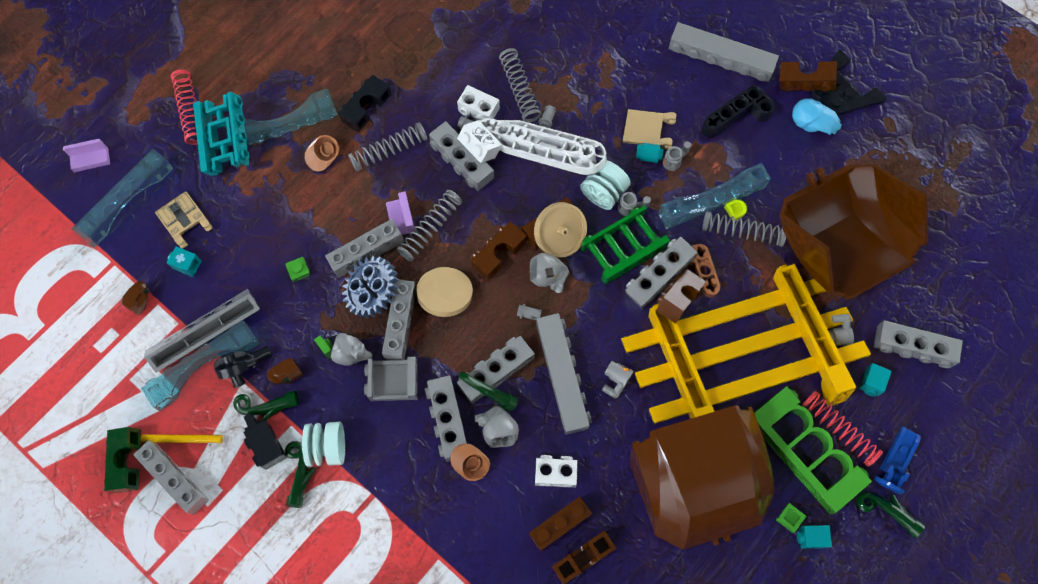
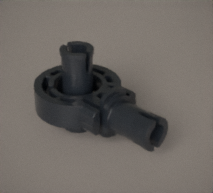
M268 346L252 353L250 351L230 352L215 361L214 370L218 379L230 378L233 387L237 388L246 383L242 372L250 367L254 369L256 363L272 357Z

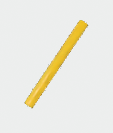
M143 434L141 442L146 443L150 440L154 443H222L223 435Z

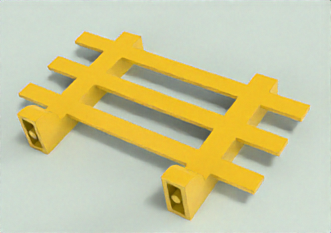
M795 264L789 266L782 265L776 270L773 279L779 290L677 321L676 324L657 312L656 309L659 304H656L650 308L648 316L653 329L621 338L626 353L660 343L667 363L635 372L640 388L674 378L682 398L649 408L654 424L685 414H689L690 419L714 412L713 405L819 372L822 378L821 390L824 399H826L827 406L847 401L856 389V385L845 363L870 356L871 353L864 340L838 349L836 348L827 329L840 326L842 322L833 323L832 315H850L847 307H843L820 315L811 296L826 292V290L815 279L803 282ZM786 304L795 322L690 355L683 339L684 335ZM798 338L803 339L811 355L810 358L705 390L697 370Z

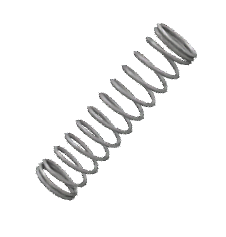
M513 48L506 49L500 53L499 59L504 66L506 77L509 78L508 82L511 84L510 88L513 90L515 100L518 102L517 106L520 108L522 119L527 123L536 121L540 118L541 111L538 106H534L537 101L532 100L534 94H530L532 92V89L528 88L530 83L525 82L527 77L523 76L525 71L521 70L523 65L519 64L521 60L517 58L518 52ZM515 51L513 53L507 54L503 59L501 58L502 55H504L505 53ZM515 54L512 57L505 59L507 56ZM513 60H519V62L515 65L506 66L509 62ZM515 66H521V68L517 71L508 72L511 68ZM521 71L524 72V73H523L521 76H519V77L510 78L512 75H514V74L517 73V72H521ZM526 78L523 82L514 84V81L517 79ZM528 83V86L525 88L516 89L518 86ZM530 89L529 93L518 95L520 92ZM526 96H533L527 101H521ZM535 101L533 105L529 107H523L525 104ZM539 113L532 119H525L529 114Z
M418 122L415 124V130L411 126H409V134L406 130L402 129L403 138L398 132H396V141L391 135H389L390 145L384 138L382 139L383 147L378 141H376L375 144L377 151L371 144H369L370 154L366 150V148L363 147L362 152L364 158L362 157L360 152L356 150V157L358 162L356 161L352 153L348 154L355 170L357 172L359 170H362L358 154L364 161L365 165L367 167L369 166L364 150L370 157L371 161L375 164L371 147L378 156L380 161H382V158L378 149V145L381 147L382 151L388 158L389 156L386 151L384 141L387 143L390 150L395 155L390 137L393 139L399 151L401 152L402 150L397 138V134L401 138L407 149L408 145L405 140L404 132L409 137L413 146H415L410 128L415 133L420 143L421 139L419 137L418 131L424 141L427 140L426 133L421 123Z
M447 190L443 194L444 199H439V204L434 205V210H429L430 216H424L425 221H420L421 227L416 226V232H410L411 238H405L407 244L401 243V246H398L397 251L408 261L412 262L414 257L402 245L410 247L416 254H419V252L409 245L407 239L414 241L420 248L424 249L412 237V233L428 243V240L421 236L416 228L422 229L428 236L433 238V235L423 228L421 222L428 224L435 232H438V230L428 223L426 217L432 218L439 226H443L430 212H436L444 221H447V218L439 213L435 206L441 207L448 215H452L448 209L441 205L440 200L445 201L453 210H457L452 203L445 199L444 195L455 204H462V199L452 190Z
M708 211L706 212L702 227L703 231H707L710 220L709 232H711L714 221L718 215L717 234L719 233L722 221L725 217L726 221L724 235H726L730 221L733 218L732 237L734 236L736 226L740 220L741 226L739 238H741L744 226L748 221V233L746 238L747 240L749 238L751 228L755 223L756 230L754 241H756L758 231L762 224V243L764 241V237L769 226L771 227L769 244H771L773 233L777 227L778 239L776 245L782 247L786 241V235L783 231V228L780 231L779 225L775 226L773 229L772 225L768 224L765 229L764 222L760 223V225L757 226V222L754 221L750 226V221L747 219L742 226V219L739 218L735 224V218L733 216L729 219L727 224L726 215H724L720 221V215L719 213H717L712 221V213Z

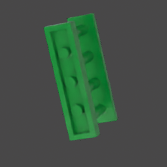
M645 205L641 208H634L626 217L593 236L588 235L582 240L581 251L584 252L590 249L604 269L601 280L605 285L668 248L669 238L666 235L662 238L657 237L643 218L647 209ZM637 221L650 239V245L647 247L641 246L628 228L629 224ZM619 230L623 232L635 249V254L630 257L624 254L612 237ZM605 239L619 258V263L615 266L610 265L597 247V243Z

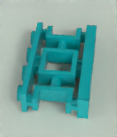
M231 91L227 92V95H223L224 104L214 106V103L208 100L204 101V103L200 101L193 103L201 173L210 176L219 175L218 173L222 172L221 163L231 161V165L235 167L249 165V152L246 143L247 135L244 127L245 119L242 111L243 102L239 95ZM229 111L230 117L224 118V112ZM216 115L217 120L212 122V116ZM226 126L228 139L219 141L217 129ZM233 146L234 152L229 153L228 147ZM221 149V155L216 157V150Z

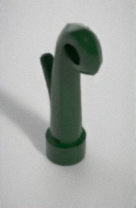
M464 371L459 372L461 380L500 404L503 409L511 412L517 406L518 399L513 395L505 394Z
M295 390L251 407L250 398L245 394L237 395L233 401L234 409L239 414L245 416L249 413L253 415L265 414L261 421H267L281 410L300 405L299 397ZM241 400L245 401L244 408L240 405Z
M292 441L287 444L285 454L291 459L299 458L290 494L287 496L286 506L302 508L305 488L316 468H311L307 473L308 467L304 462L302 443ZM298 448L299 452L292 454L291 449Z
M864 492L857 497V506L861 511L871 512L875 504L901 524L907 530V533L914 538H917L926 526L918 519L915 520L909 515L894 494L890 495L893 503L872 492ZM864 500H869V506L864 504Z

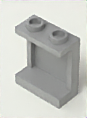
M408 357L407 360L373 361V359H368V364H365L364 368L365 376H368V383L364 384L365 396L367 395L370 401L417 400L418 361L416 357Z

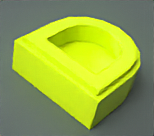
M733 200L724 206L730 218L733 216L735 221L744 217L747 212V206L741 200Z

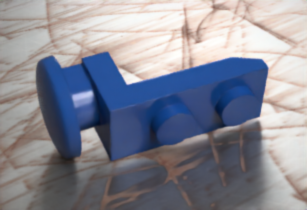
M901 426L880 467V470L885 472L883 479L875 476V481L895 493L904 494L905 491L901 489V486L909 477L905 470L919 445L921 436Z

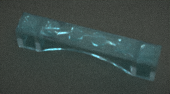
M325 89L310 94L308 99L298 109L281 118L268 121L245 119L244 127L247 135V146L261 143L266 139L279 137L284 133L296 131L301 127L314 125L316 122L329 120L337 116L338 114L329 90Z
M152 149L72 230L95 248L108 235L112 223L123 207L145 188L161 182L173 170V167L162 155Z
M760 163L708 191L689 197L676 198L661 205L658 214L666 229H669L705 214L707 211L709 212L724 206L733 200H738L766 188L771 178L763 164Z
M243 320L232 326L225 333H220L214 337V340L210 343L200 346L192 355L183 357L180 363L174 367L165 369L159 377L147 381L141 390L151 406L161 411L177 400L187 379L202 365L230 352H249L261 343Z

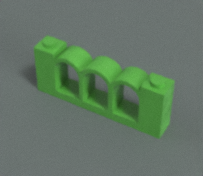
M786 386L754 413L763 439L830 515L837 513L872 481L869 479V474L866 470L858 465L853 467V462L848 454L838 449L832 450L833 440L830 434L822 428L813 427L811 413L806 408L797 405L800 403L797 393ZM794 413L801 417L804 428L787 445L771 426L785 414ZM806 435H814L823 443V451L817 459L806 467L791 448ZM834 457L842 464L843 472L837 481L825 489L811 473V470L825 458Z

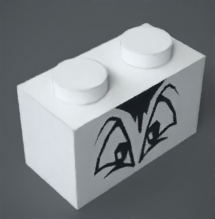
M479 120L465 124L457 137L480 163L496 158L502 147V144Z

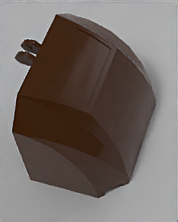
M875 164L846 165L827 176L824 169L819 167L816 169L818 181L813 172L808 173L806 180L809 186L783 200L779 216L783 231L797 258L828 293L833 296L843 297L846 300L853 299L912 266L916 261L914 257L922 245L926 246L928 243L927 194Z
M731 406L649 432L650 437L641 443L637 440L632 443L629 464L656 537L684 550L709 541L714 546L719 545V538H723L727 543L731 541L730 535L762 525L774 496V478L767 448L752 407L740 410L739 406Z

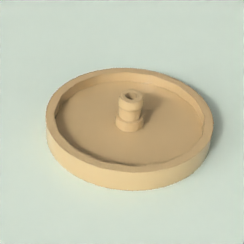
M565 202L554 203L546 207L539 214L534 227V237L538 247L543 252L557 258L567 257L576 252L581 247L582 240L586 237L587 222L584 214L576 206Z
M440 267L426 272L417 284V299L420 306L435 316L450 317L463 312L472 300L473 288L471 281L464 273L454 268Z

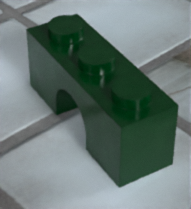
M131 427L107 430L104 491L122 493L139 490V470L128 468L126 461L132 451L140 449L141 430Z

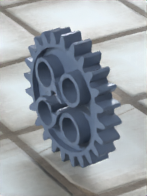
M372 256L371 259L366 257L365 262L359 261L358 267L356 265L353 266L354 272L349 271L351 276L350 278H345L348 283L343 285L346 291L342 295L346 296L343 302L347 303L346 308L350 309V312L360 317L369 318V315L375 317L376 312L382 314L381 308L387 310L386 304L388 302L393 303L390 298L391 296H396L393 291L398 289L395 283L399 279L395 277L398 273L394 271L395 267L389 261L381 257L376 258Z

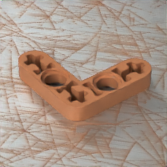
M703 244L692 245L693 249L699 250L701 253L703 252V255L700 257L697 254V257L688 266L693 265L696 275L706 280L701 289L702 293L709 298L715 297L720 291V283L709 250ZM674 254L670 255L668 258L670 260L672 256L673 261L670 262L678 261L676 258L677 255ZM703 266L708 267L710 274H702L700 268ZM657 268L659 271H665L663 268ZM710 278H712V279L709 281L711 287H715V289L713 290V292H711L710 289H707V287H708V285H709L708 279H710Z

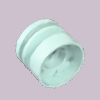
M606 160L605 166L597 173L588 175L580 186L583 194L592 203L605 210H610L619 200V195H622L630 186V179L618 165Z
M327 422L324 432L320 423H316L314 427L311 423L304 425L302 453L307 467H313L315 463L317 466H321L324 457L329 466L343 465L345 459V434L342 422Z

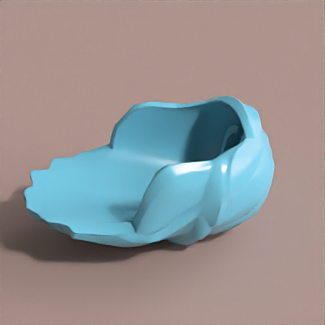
M809 98L802 99L793 108V121L798 127L807 132L821 131L831 135V133L835 134L841 129V120L836 112L822 105L820 101Z

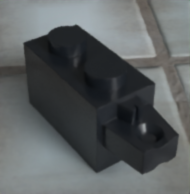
M251 413L244 416L248 427L244 429L243 433L246 438L243 440L249 450L252 449L254 453L252 458L256 466L267 470L286 459L287 456L271 424L266 420L257 421Z

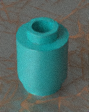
M650 143L638 144L637 159L658 163V159L662 160L663 149H660V145Z

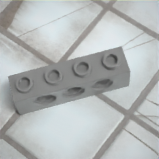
M445 121L429 134V144L435 151L438 150L446 163L450 162L454 166V171L459 176L462 175L465 178L469 187H474L479 191L494 179V170L486 162L480 163L457 139L459 134ZM458 156H464L462 159H457ZM470 168L476 169L475 171H469Z
M391 219L325 255L334 273L340 278L348 274L349 271H353L354 265L358 267L360 260L365 262L366 257L369 259L372 256L378 257L405 241L395 222Z
M681 236L677 240L673 239L667 245L668 249L664 253L660 252L653 259L655 262L650 267L648 265L640 271L641 275L636 280L633 278L626 285V294L641 309L649 304L697 257V251ZM677 255L679 260L677 262H670L669 256ZM657 268H663L666 271L662 276H658L654 272ZM644 281H649L652 286L649 289H643L641 284Z
M399 280L395 283L398 289L393 291L396 296H392L393 303L390 306L382 355L386 360H405L417 291L414 281Z
M884 320L877 326L874 348H878L884 353L894 352L904 358L913 357L923 363L932 362L939 364L942 368H951L960 363L963 340ZM895 337L901 341V344L895 341ZM915 342L919 344L920 349L915 346ZM934 347L939 350L940 354L935 352Z
M521 336L513 337L507 341L503 349H496L491 353L488 360L485 362L482 360L474 367L475 369L468 374L474 378L483 377L485 379L483 383L496 388L532 361L535 353ZM512 353L516 358L513 361H508L505 358L506 355ZM498 365L500 370L493 373L490 371V367ZM459 378L457 382L458 387L472 405L485 396Z
M450 375L427 381L428 387L425 388L427 399H431L433 405L429 407L431 417L436 418L437 425L434 426L436 438L440 437L442 444L438 445L441 457H445L446 462L450 461L451 453L455 447L467 444ZM438 397H447V401L445 403H437ZM446 414L452 416L449 423L441 422V418ZM451 433L455 434L456 440L448 443L446 436Z
M148 440L133 454L186 513L196 514L209 501L204 493L157 443Z

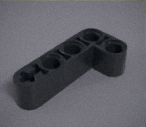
M751 86L707 116L702 127V133L705 137L713 138L749 112L758 121L765 122L770 118L774 110V103L759 87Z

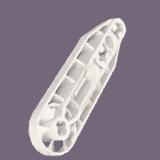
M484 118L480 121L502 144L500 150L504 153L583 175L595 174L606 164L605 147L595 140L520 120ZM595 148L601 151L598 155L595 153ZM596 157L603 158L599 163L596 161Z

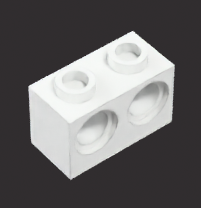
M467 85L457 101L458 111L464 116L475 118L476 121H481L484 118L494 119L500 109L499 99Z
M541 455L540 458H536L535 486L576 487L577 460H573V457L561 456V459H552L553 456ZM549 466L552 470L551 474L543 475L540 472L541 467ZM569 467L572 470V474L570 476H563L560 471L561 468Z

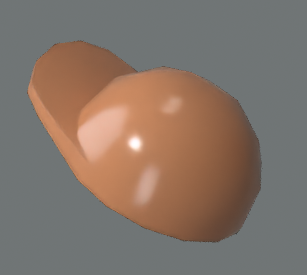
M329 135L317 137L305 152V161L309 168L318 172L328 168L340 152L337 140Z
M471 444L458 445L451 453L450 461L452 467L469 481L480 480L489 471V459L483 452Z

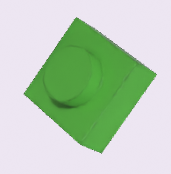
M304 257L285 264L292 282L311 275Z
M319 335L314 341L326 357L330 359L333 345L328 338L324 340Z
M788 503L776 521L790 532L795 533L806 518V515Z

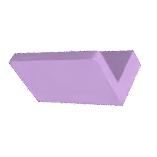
M100 139L63 147V150L70 156V165L73 172L110 165L109 149Z
M406 192L398 193L399 200L387 202L386 207L389 220L393 219L401 235L415 232Z

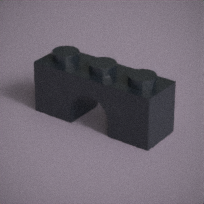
M374 75L366 79L362 87L353 93L348 103L340 108L338 114L341 121L358 133L369 121L367 111L363 107L368 103H374L381 107L392 95L390 86Z

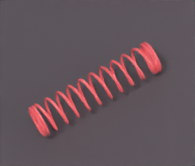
M176 70L172 72L171 79L177 107L179 108V118L182 120L184 140L188 144L196 145L198 144L197 140L188 139L190 136L197 135L196 132L187 133V131L196 129V127H185L189 123H195V121H184V119L194 115H183L184 112L194 109L181 108L184 105L196 102V98L193 97L195 93L192 91L194 87L191 85V74L187 70ZM179 74L189 75L187 78L174 79ZM190 80V84H183V85H177V84H176V83H183V82H186V81ZM187 86H191V87H192L191 90H185V91H178V90H177L179 87H187ZM188 92H192V93H193L192 96H187V97H179V96H178V95L181 94V93H188ZM194 98V102H180L182 99Z
M814 391L802 403L801 406L805 408L816 396H818L808 409V411L810 412L812 409H814L816 406H818L820 403L824 401L822 406L815 413L814 418L830 407L828 412L821 419L820 423L824 422L827 418L836 413L834 418L827 425L826 429H828L838 420L843 418L840 424L837 426V428L833 431L832 435H834L841 428L849 424L847 429L839 437L838 440H841L848 433L855 430L851 438L846 442L845 446H847L854 439L862 435L860 440L851 450V452H853L864 442L868 441L867 445L857 456V458H859L870 448L874 447L872 453L863 462V464L867 465V467L871 466L882 455L883 451L879 449L875 452L877 448L876 445H871L870 447H868V445L870 444V439L862 441L864 433H860L855 436V434L857 433L856 427L848 431V429L851 426V422H847L842 425V423L845 420V416H841L838 419H836L839 410H836L829 414V412L832 409V405H828L827 407L822 409L826 403V399H823L816 405H814L820 397L819 392Z

